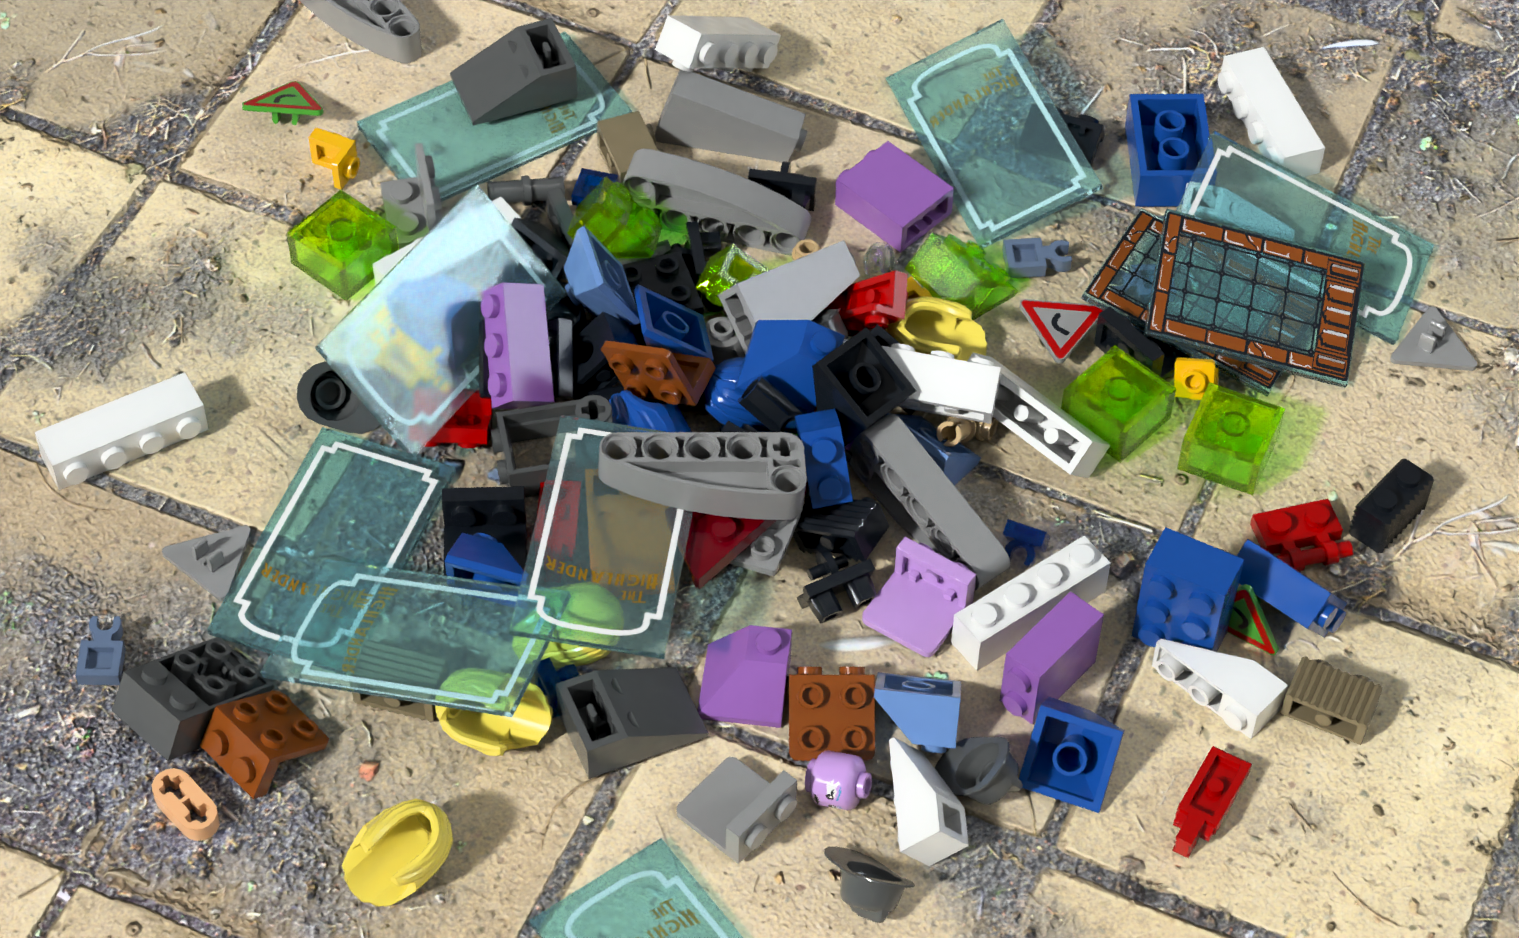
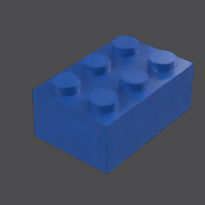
M1130 94L1125 129L1135 207L1181 206L1186 184L1190 183L1201 186L1213 161L1204 94ZM1215 170L1211 176V179L1207 187L1214 188V182L1216 177Z
M1165 527L1145 563L1131 636L1141 640L1150 647H1156L1157 641L1162 638L1217 652L1228 631L1244 559Z

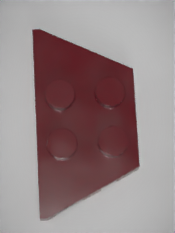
M806 482L805 495L808 493V482ZM670 507L665 512V521L671 535L678 509ZM684 510L677 546L683 561H686L692 574V581L695 587L700 590L777 520L723 517Z

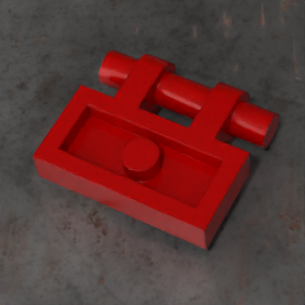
M1329 499L1252 515L1250 525L1259 545L1272 554L1280 553L1281 555L1276 557L1299 572L1304 571L1305 566L1318 563L1328 566L1339 563L1341 558L1353 556V547L1349 540L1339 543L1335 542L1341 539L1343 529ZM1313 545H1314V547H1315V548L1306 549V550H1302V551H1301V549H1300V548H1304V547H1308V546H1313Z

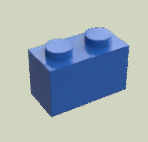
M835 408L796 415L795 421L798 437L804 445L808 494L812 509L853 502L841 425Z

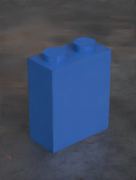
M1247 539L1237 554V557L1244 559L1239 584L1250 585L1257 596L1312 632L1324 638L1328 632L1334 633L1345 619L1346 612L1343 609L1347 602L1266 549Z

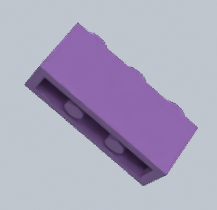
M502 282L482 291L481 312L484 316L486 331L484 349L488 356V391L491 395L492 409H521L553 403L554 394L544 284Z

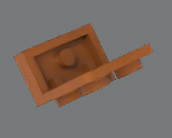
M605 341L601 348L609 362V366L614 370L624 390L631 391L633 395L642 400L648 398L661 400L672 405L680 403L696 406L716 369L710 358L671 353L664 348L615 341Z
M797 667V675H788L790 757L796 761H810L813 758L817 759L822 752L829 750L861 757L863 761L871 760L875 755V675H865V667H839V675H822V667Z
M273 690L217 705L200 746L255 799L267 794L280 762L324 750L329 742V738L287 695Z

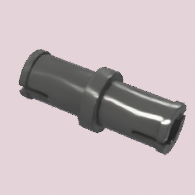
M529 175L521 176V180L487 182L489 202L502 197L507 203L522 202L523 206H529L533 201H546L548 191L561 188L565 197L563 176L530 179Z

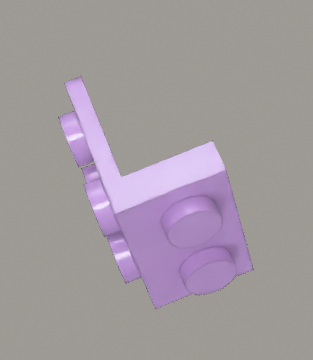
M905 536L896 547L894 573L863 611L862 621L866 626L924 657H931L953 630L954 614L973 603L976 573L970 571L964 564L953 562L934 552L928 545L917 543Z

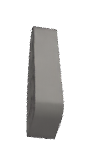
M299 0L332 29L378 55L399 63H411L419 59L422 54L419 22L400 0Z
M640 149L634 153L622 184L624 214L636 224L687 234L686 222L698 221L700 232L719 231L722 242L785 255H792V250L796 244L806 238L812 220L811 214L805 208L754 181L706 163L652 149Z
M892 413L886 415L854 439L849 450L852 453L849 463L853 471L892 518L917 543L928 545L934 552L953 562H960L968 567L970 571L976 573L975 590L1010 568V558L1004 547L897 415Z
M616 432L604 436L599 446L598 475L600 480L612 488L644 500L691 512L745 519L790 520L798 517L803 510L807 482L804 445L800 438L792 433Z

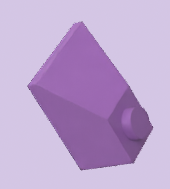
M749 625L708 644L698 704V713L701 719L781 728L791 662L792 629Z

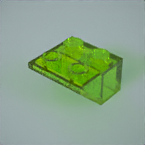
M605 177L576 207L567 234L574 239L577 230L585 226L615 258H650L656 251L662 225L655 212L646 206L642 208L631 199V193L623 184L617 181L613 183L608 177Z
M931 232L904 268L934 298L957 302L969 308L973 312L972 320L1013 298L1018 292L1008 281L1011 278L1008 272L995 263L991 265L984 258L986 252L983 248L971 240L964 243L952 234L945 237Z

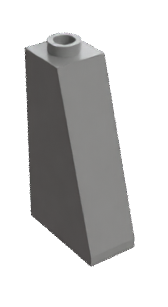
M680 69L661 112L655 131V138L660 143L770 161L788 162L793 150L800 152L804 144L807 130L802 129L806 114L703 75Z
M843 240L739 282L718 294L746 355L755 324L758 320L812 321L860 276V273L856 267L854 256Z

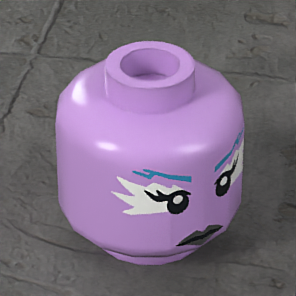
M829 750L822 752L817 759L813 758L810 760L805 774L806 792L811 793L815 804L826 807L853 810L859 804L861 798L866 799L869 796L872 787V775L866 772L863 759L846 753Z

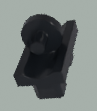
M787 161L782 162L780 171L749 170V180L783 195L807 211H814L817 178L791 173V162Z
M698 221L686 222L688 240L685 242L684 248L681 244L676 243L665 254L680 252L700 296L703 287L715 279L726 281L727 268L724 259L705 261V258L721 257L719 231L700 232Z
M824 549L816 553L817 566L807 569V574L811 581L819 577L823 578L803 587V594L799 595L797 600L802 609L809 606L818 621L824 623L840 615L843 611L835 595L846 591L854 608L870 603L877 596L874 584L870 578L875 571V567L871 559H867L839 571V569L849 565L846 555L843 554L833 558L832 554Z

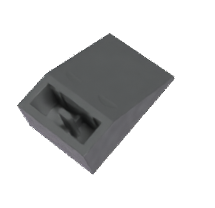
M552 18L516 27L450 72V77L473 126L578 98L576 65Z
M215 637L123 671L112 712L167 761H170L201 748V741L217 705L269 692L273 689L274 684L234 651L226 642L219 637Z
M676 667L594 670L556 684L559 716L589 779L708 737V731Z

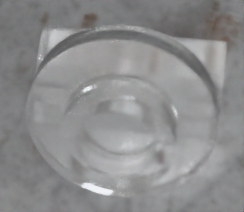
M876 242L872 244L864 256V270L869 278L894 270L904 272L894 256L893 249L886 243Z

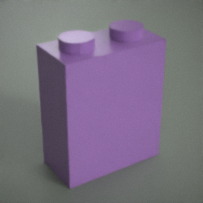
M889 141L878 149L869 151L863 160L851 169L844 170L836 179L835 205L900 253L952 213L954 188Z
M1070 591L1006 653L1000 701L1011 714L1021 716L1033 725L1036 722L1040 705L1048 697L1059 699L1096 662L1104 614Z

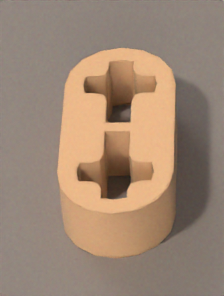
M176 768L166 769L154 778L152 792L158 808L184 836L190 840L201 841L212 837L217 832L220 821L215 803L186 772ZM170 786L175 790L180 788L182 798L179 800L174 793H166L165 789ZM193 809L198 816H206L207 820L202 823L198 820L192 821L189 811Z

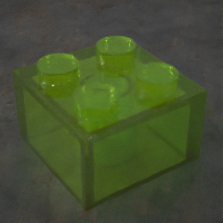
M339 190L287 232L291 264L345 301L374 279L373 263L385 255L399 250L396 226L342 190Z
M1115 345L1064 388L1061 409L1111 446L1106 453L1118 462H1122L1171 418L1176 388Z
M1209 382L1183 438L1177 469L1253 496L1278 440L1285 408Z

